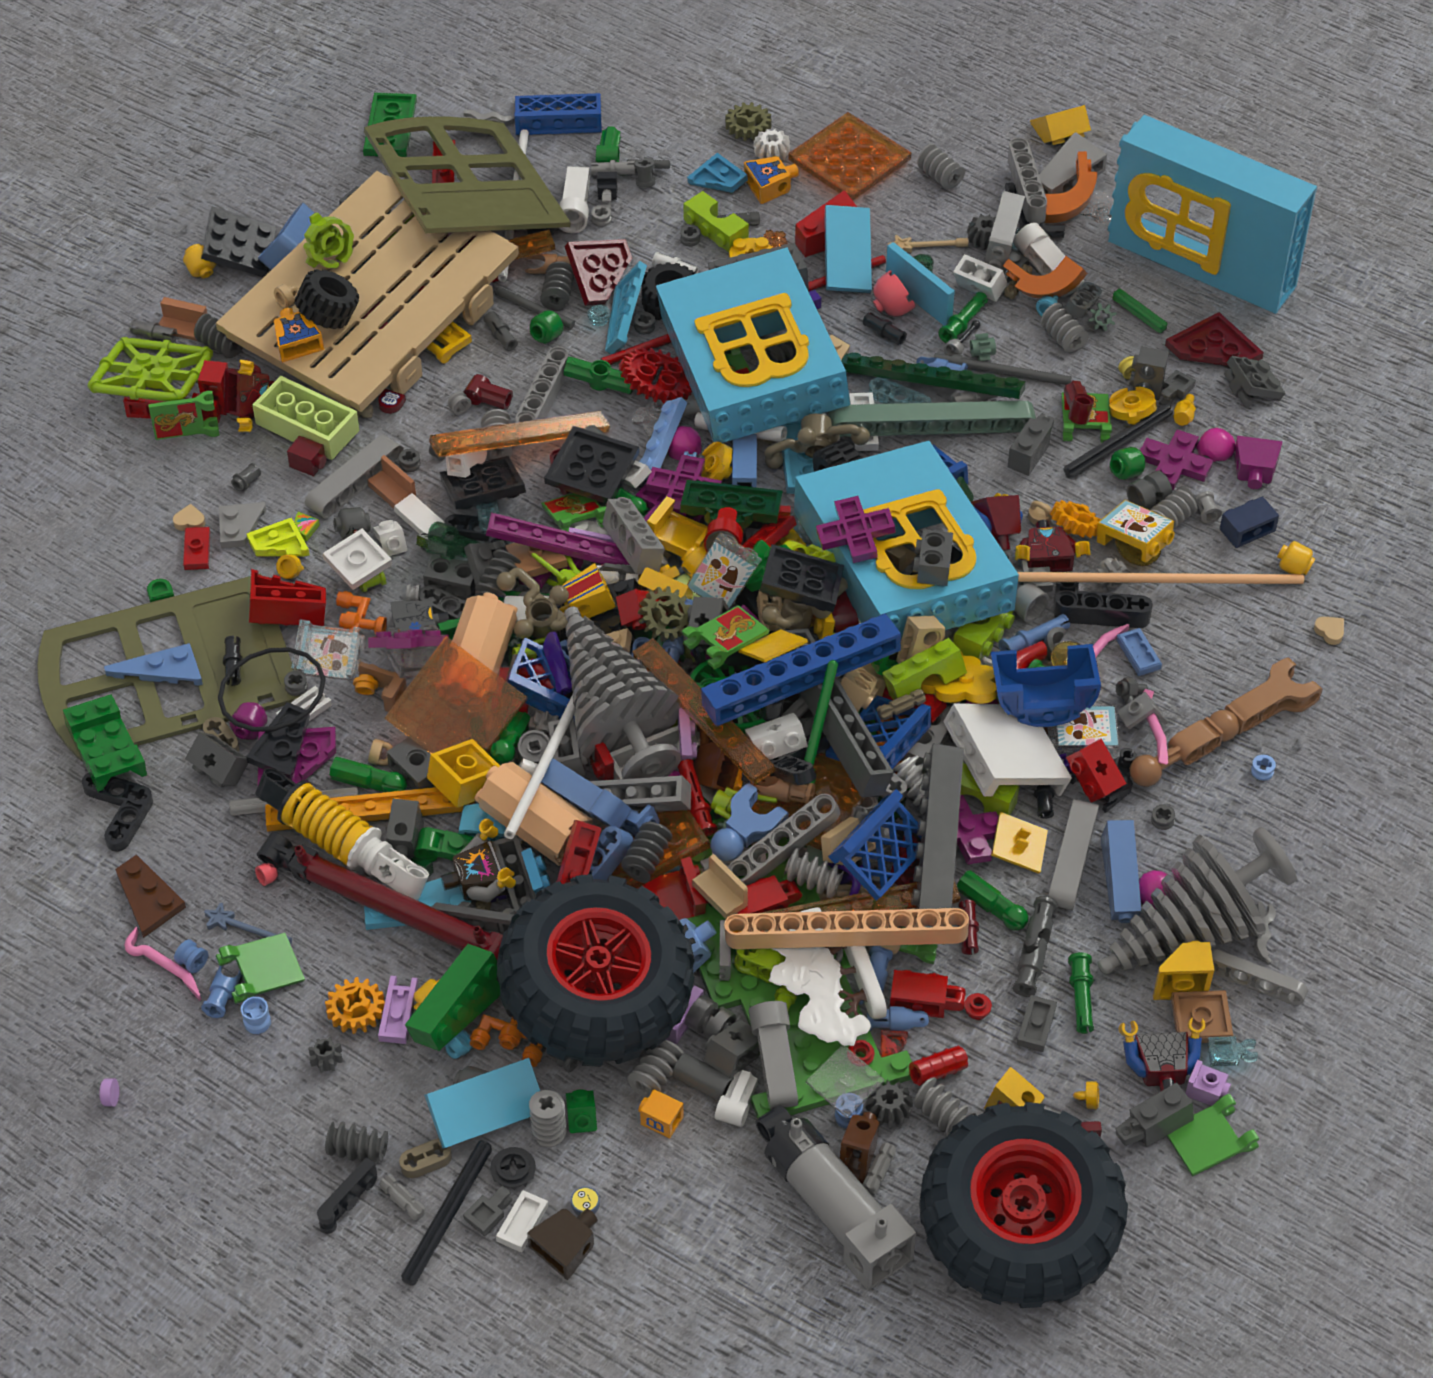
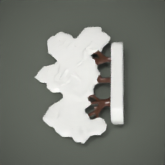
M816 907L801 912H821V909ZM865 946L771 948L784 955L786 959L779 965H774L769 981L779 986L785 985L787 990L795 995L805 993L810 997V1001L800 1012L798 1027L809 1034H815L819 1039L827 1043L839 1041L844 1046H854L857 1036L868 1033L871 1028L870 1021L864 1015L857 1013V1007L861 1000L864 1001L867 1012L872 1019L886 1017V1002ZM844 949L851 967L843 968L834 959V954ZM853 973L860 991L851 994L842 989L840 985L842 975ZM844 993L847 997L842 998L839 994ZM851 999L852 1002H849L851 1007L845 1013L842 1012L840 1007L843 1002ZM854 1012L855 1017L849 1018L848 1015Z

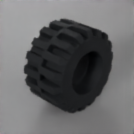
M670 262L663 265L660 263L656 267L649 268L648 272L644 274L641 285L644 311L651 313L655 316L656 320L660 321L662 316L656 285L694 275L695 272L688 270V267L685 265L680 266L679 263L670 264Z
M316 269L306 274L295 297V305L299 312L307 320L313 321L314 324L324 328L341 329L348 324L359 302V294L357 289L352 286V283L343 276L332 271Z
M840 440L815 451L813 454V469L815 472L862 458L848 441Z

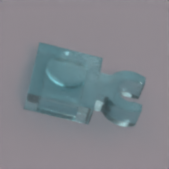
M1236 1036L1208 1037L1207 1047L1210 1066H1238L1240 1059L1246 1062L1257 1061L1258 1052L1247 1051V1049H1255L1256 1040L1246 1039L1242 1043H1237Z

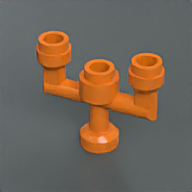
M349 591L338 592L336 598L337 606L346 609L358 607L356 612L347 611L346 613H341L339 627L343 628L344 631H350L351 634H360V628L374 630L376 635V632L386 631L387 618L379 616L376 620L364 619L371 599L355 596ZM328 635V639L334 641L335 635Z
M483 1014L478 1028L473 1030L470 1036V1045L477 1050H484L491 1038L489 1035L491 1028L500 1031L498 1037L499 1044L508 1050H513L517 1047L521 1038H527L517 1029V1021H514L513 1017L510 1023ZM530 1043L523 1051L522 1060L529 1058L532 1067H536L543 1056L541 1051L543 1046L539 1043L537 1045Z

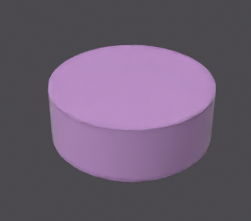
M105 1078L100 1085V1101L105 1107H114L118 1103L119 1084L115 1078Z

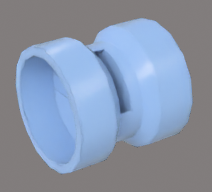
M250 997L242 1003L241 1014L245 1029L252 1034H261L268 1030L271 1025V1017L267 1002L261 997Z

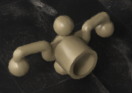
M809 414L801 420V430L797 436L798 440L787 438L766 448L764 452L765 463L771 469L779 468L783 464V456L780 452L791 448L796 453L804 452L807 456L813 458L815 451L838 442L839 435L851 434L852 441L855 444L864 445L869 441L870 434L864 427H858L854 424L832 426L831 418L827 415Z
M513 568L509 572H502L498 575L496 585L502 591L512 590L515 586L516 578L521 580L530 589L523 598V603L526 606V619L517 621L514 626V633L517 637L524 639L533 635V637L539 639L546 637L550 632L558 634L560 630L566 627L568 622L564 613L556 606L562 605L568 600L569 592L564 586H554L550 590L549 598H545L540 593L539 584L521 568ZM540 615H550L547 620H535Z
M844 577L841 578L838 597L848 588V583ZM784 599L781 611L773 605L767 606L762 611V620L770 626L777 625L778 627L790 630L807 629L811 626L814 615L819 619H824L831 612L820 611L815 607L796 604L791 600Z

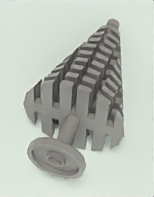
M577 607L567 608L564 612L568 622L565 628L571 664L570 676L572 678L573 704L575 706L574 716L577 744L581 755L587 759L592 755L594 760L595 745L602 742L606 744L609 752L631 744L636 754L625 763L621 771L622 779L669 776L681 761L680 752L671 744L662 743L649 746L646 738L670 729L675 724L679 709L682 708V701L678 699L679 696L658 680L652 672H648L645 666L623 650L621 645L613 642L614 639L604 634L605 632L596 627L592 620L586 616L582 618Z
M1259 827L1253 833V840L1261 856L1235 872L1220 852L1218 853L1214 845L1207 838L1205 839L1204 836L1199 834L1192 842L1193 849L1187 848L1183 853V863L1177 861L1172 867L1174 879L1172 876L1166 875L1162 880L1161 884L1166 895L1159 888H1156L1151 894L1156 911L1148 901H1145L1142 905L1141 912L1150 930H1148L1143 920L1135 914L1130 922L1137 938L1135 939L1132 933L1127 928H1124L1120 933V937L1125 946L1121 948L1114 941L1109 947L1112 954L1098 961L1100 971L1108 975L1119 965L1123 970L1133 968L1129 960L1131 957L1140 966L1149 964L1148 958L1143 951L1145 948L1156 962L1166 960L1165 954L1158 945L1159 943L1171 955L1182 943L1191 941L1210 942L1211 948L1216 946L1214 939L1218 943L1225 945L1232 943L1231 935L1238 941L1248 939L1249 932L1253 936L1264 935L1266 933L1265 924L1244 885L1269 869L1281 882L1287 885L1294 883L1297 880V876L1287 855L1273 836L1265 828Z

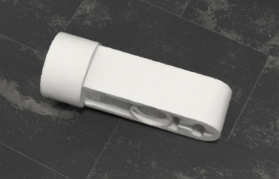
M567 167L563 198L559 205L570 220L571 225L570 227L560 228L564 232L579 233L587 226L590 167Z
M1030 223L1024 226L1014 238V245L1029 259L1041 275L1052 272L1065 257L1038 223ZM1084 279L1076 288L1061 297H1066L1076 292L1084 283Z

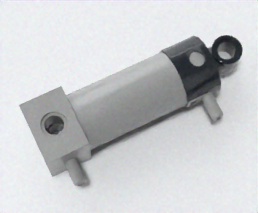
M782 1105L776 1106L756 1119L755 1123L760 1135L768 1142L764 1152L765 1157L784 1180L791 1184L844 1247L843 1262L867 1291L913 1261L916 1240L915 1230L892 1204L885 1208L878 1204L808 1119H792L789 1112Z

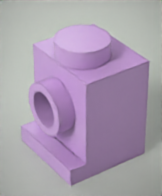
M1197 1060L1188 1081L1186 1095L1189 1098L1212 1106L1221 1097L1229 1093L1231 1084L1227 1083L1228 1074L1204 1066L1202 1061Z

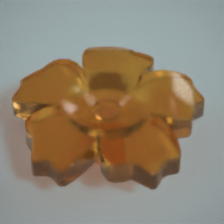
M771 229L766 230L764 238L768 239L769 245L772 248L788 244L785 238L786 233L783 231L773 232Z

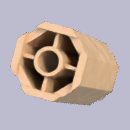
M488 592L484 593L483 596L477 595L467 598L436 686L440 697L457 706H461L464 702L469 704L489 702L517 621L516 613L518 609L515 606L503 603L498 600L495 594Z
M514 762L504 763L499 768L493 766L487 772V780L483 788L477 792L475 801L479 803L480 809L507 828L532 775ZM540 783L516 835L555 864L561 866L574 820L593 824V819L543 783Z

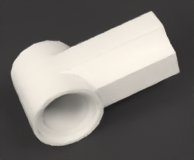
M745 1070L733 1076L734 1079L731 1081L726 1095H722L718 1102L715 1119L738 1127L744 1126L749 1112L751 1096H753L758 1084V1078Z

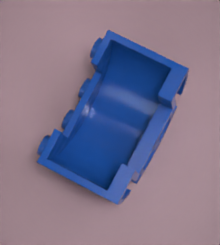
M1093 644L1067 646V665L1017 669L1016 650L991 652L999 703L1008 715L1015 716L1020 723L1035 727H1052L1071 722L1080 717V712L1086 708L1090 709L1099 696L1101 681Z

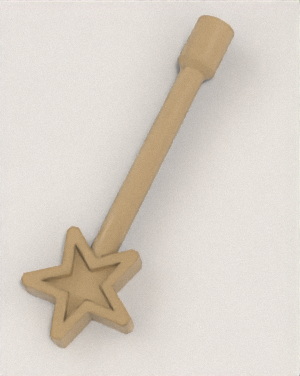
M895 235L894 243L904 251L912 253V248L968 247V238L911 242V237L902 239Z

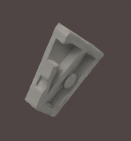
M265 502L219 506L221 549L247 545L246 534L256 530L258 519L262 513H266Z

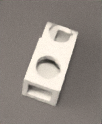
M466 441L445 452L447 475L465 478L469 476L472 466L485 462L487 456L485 444H473Z

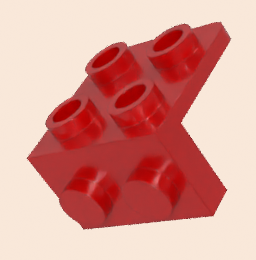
M691 856L680 859L679 871L652 877L646 883L640 882V887L643 886L656 894L660 900L659 904L662 907L668 906L679 920L705 914L706 904L709 903L692 886V879L701 873L698 865H693Z

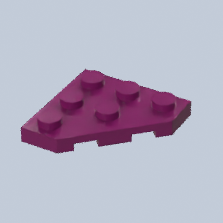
M335 727L306 729L292 778L293 782L297 784L300 781L306 780L336 754ZM259 732V733H258V740L260 739V737L263 735L264 732ZM258 767V785H259L260 779H261V777H262V774H263V772H264V770L261 769V768H259V767Z

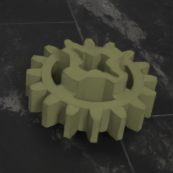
M743 102L741 107L734 105V110H728V114L725 115V128L729 130V135L735 134V139L743 137V141H746L747 138H751L754 141L759 132H765L766 129L772 128L771 113H768L767 108L762 109L761 104L754 106L753 102L750 105H746Z
M669 586L663 591L661 587H657L654 592L650 591L645 595L646 598L640 602L643 607L638 610V614L643 615V618L639 623H646L647 627L644 631L648 632L651 630L653 632V639L659 635L661 642L666 641L668 637L672 642L678 637H682V630L689 626L688 609L692 605H685L684 602L687 597L680 598L678 596V589L671 593Z

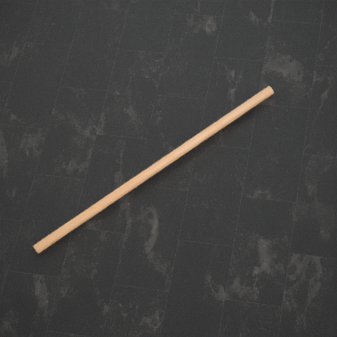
M1017 572L1019 574L1018 582L1304 584L1303 574Z

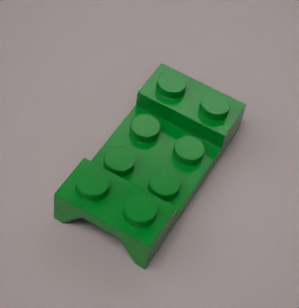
M112 694L63 709L65 724L98 792L104 789L111 777L128 771H132L141 777L147 776L145 761L137 744L134 745L121 719L120 710Z

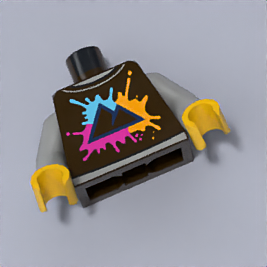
M488 818L483 819L479 824L481 833H477L471 842L452 858L454 872L440 876L444 891L459 887L464 900L490 902L497 896L507 895L506 887L513 888L516 881L512 878L514 872L507 867L501 869L492 842L487 840L488 837L494 838L498 835V828L493 826V821Z

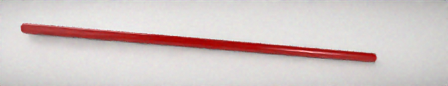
M880 255L872 258L871 268L885 264V256ZM826 276L808 282V292L825 286ZM665 334L605 356L600 360H604L611 365L621 361L628 355V352L633 353L634 349L641 351V348L644 347L649 351L650 347L654 349L670 343L671 340L669 335Z

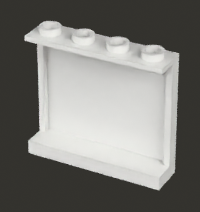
M954 703L943 721L956 746L964 749L963 759L983 796H993L999 785H1052L1057 796H1061L1072 779L1044 728L1018 722L1017 718L1011 714L1008 715L1000 704Z

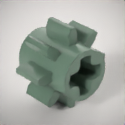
M1097 303L1098 309H1089L1093 314L1092 318L1087 320L1095 322L1093 329L1096 330L1101 325L1103 330L1107 331L1106 325L1109 323L1115 325V322L1112 321V316H1115L1117 313L1109 311L1110 304L1102 308L1101 303ZM1100 311L1107 314V317L1104 318V323L1101 320H1097Z
M988 333L975 334V340H970L971 356L977 357L979 361L991 360L990 355L996 354L994 337L988 338Z

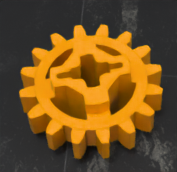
M1063 500L1055 502L1050 512L1051 519L1057 521L1056 524L1062 526L1066 533L1076 534L1081 537L1086 535L1089 538L1097 536V526L1101 519L1095 517L1096 514L1090 512L1088 506L1076 504L1072 501L1067 503Z
M355 977L354 983L344 979V986L341 987L335 984V992H328L329 1000L325 1001L327 1018L332 1020L334 1028L340 1025L343 1033L348 1028L352 1030V1034H356L359 1028L365 1033L367 1032V1025L376 1027V1019H382V1011L385 1005L383 991H379L377 984L370 986L369 979H365L363 983H359L358 977Z

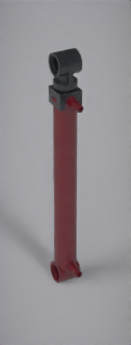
M271 832L257 852V857L263 863H271L277 869L283 863L285 870L292 872L294 878L309 885L311 882L318 884L460 950H463L467 944H471L491 951L498 961L502 934L497 932L488 933L481 929L480 926L468 924L320 857L318 851L303 844L293 846L284 836Z

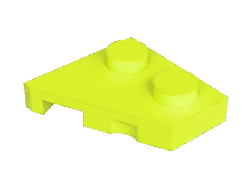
M292 517L246 534L247 540L256 556L292 554L306 557L310 555L309 548Z

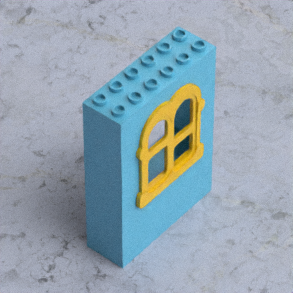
M1143 115L1138 122L1135 121L1130 132L1127 135L1124 134L1119 143L1121 153L1117 159L1119 167L1114 179L1116 188L1112 194L1114 204L1110 210L1112 218L1108 226V232H1110L1108 242L1276 314L1297 287L1317 186L1147 115ZM1154 184L1179 194L1182 197L1180 213L1177 214L1151 203L1145 193L1146 187ZM1191 201L1199 202L1214 210L1212 228L1189 219ZM1148 212L1159 215L1167 220V227H1162L1141 218V216ZM1180 224L1206 235L1210 239L1209 246L1175 232L1176 225Z
M788 247L656 285L663 323L713 442L724 443L802 420L809 414H822L850 405L846 370ZM787 329V332L782 335L765 340L759 338L760 336ZM788 341L794 344L797 353L792 360L785 363L771 361L765 352V349ZM751 345L759 360L758 368L748 374H738L732 371L724 353L728 350Z
M929 440L795 477L794 514L813 545L820 548L822 547L817 535L816 526L839 520L834 501L859 496L864 514L886 508L890 510L896 533L873 538L877 549V558L853 563L847 545L827 549L834 553L835 563L844 565L842 577L848 583L846 593L861 623L886 613L900 631L902 640L907 616H935L945 627V630L1015 610L1019 574ZM943 523L948 532L953 533V541L958 545L963 554L959 562L950 564L948 585L941 586L917 583L918 574L904 575L898 572L886 555L885 550L904 544H912L916 549L917 539L922 540L916 530ZM904 533H905V535H903V536H899V537H896V538L888 539V540H885V541H879V540H883V539H886V538L894 537V536L901 535V534H904Z

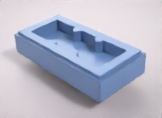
M1140 628L1117 635L1116 640L1138 676L1161 669V661Z

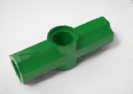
M568 357L563 376L588 382L594 390L602 391L609 388L631 394L633 389H630L631 384L624 383L625 378L621 377L622 371L611 368L610 364L604 360L588 362Z

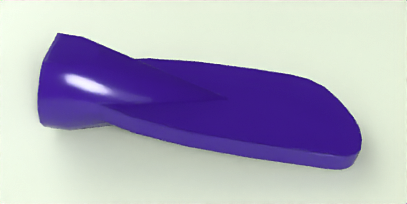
M550 632L547 634L543 644L544 653L555 679L556 692L566 695L572 692L571 678L568 675L566 661L557 633Z

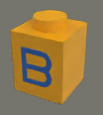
M655 1089L649 1097H644L638 1109L641 1125L669 1139L684 1118L683 1103Z

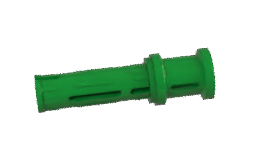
M977 292L958 314L952 315L949 318L947 325L939 329L938 335L944 343L951 339H957L959 334L967 330L968 322L988 302V299H985L987 295L983 292Z
M1078 952L1068 957V964L1071 966L1069 983L1074 988L1076 1031L1087 1034V1027L1089 1032L1094 1030L1090 987L1094 982V977L1090 974L1092 957L1088 953Z

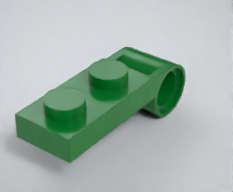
M425 827L419 831L414 856L431 862L436 861L437 857L452 860L474 837Z

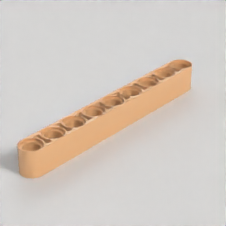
M959 908L751 913L729 916L725 920L724 929L726 943L733 949L957 944L965 941L968 937L969 917L964 910Z

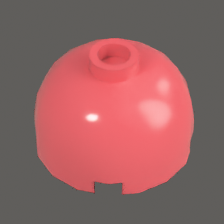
M891 270L877 280L873 290L875 296L873 304L880 313L884 311L889 316L899 317L916 307L913 300L910 302L907 300L906 297H908L909 292L895 274L892 275Z

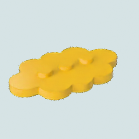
M963 654L962 657L967 670L966 674L946 685L936 674H931L921 684V690L925 694H935L937 699L946 703H956L966 699L972 703L985 704L992 702L998 696L993 667L981 665L980 659L977 657L963 656Z

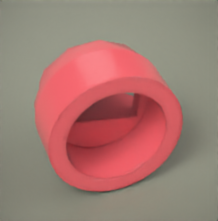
M264 863L255 868V874L258 881L263 886H266L276 880L278 870L273 864Z

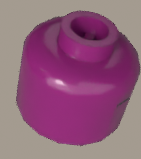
M254 702L242 703L232 715L237 722L252 727H265L268 721L264 708ZM230 722V727L238 738L253 740L258 737L259 732H252L237 727Z

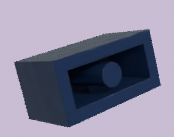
M1262 496L1255 500H1249L1234 509H1228L1223 513L1220 531L1235 548H1238L1275 532L1279 514Z

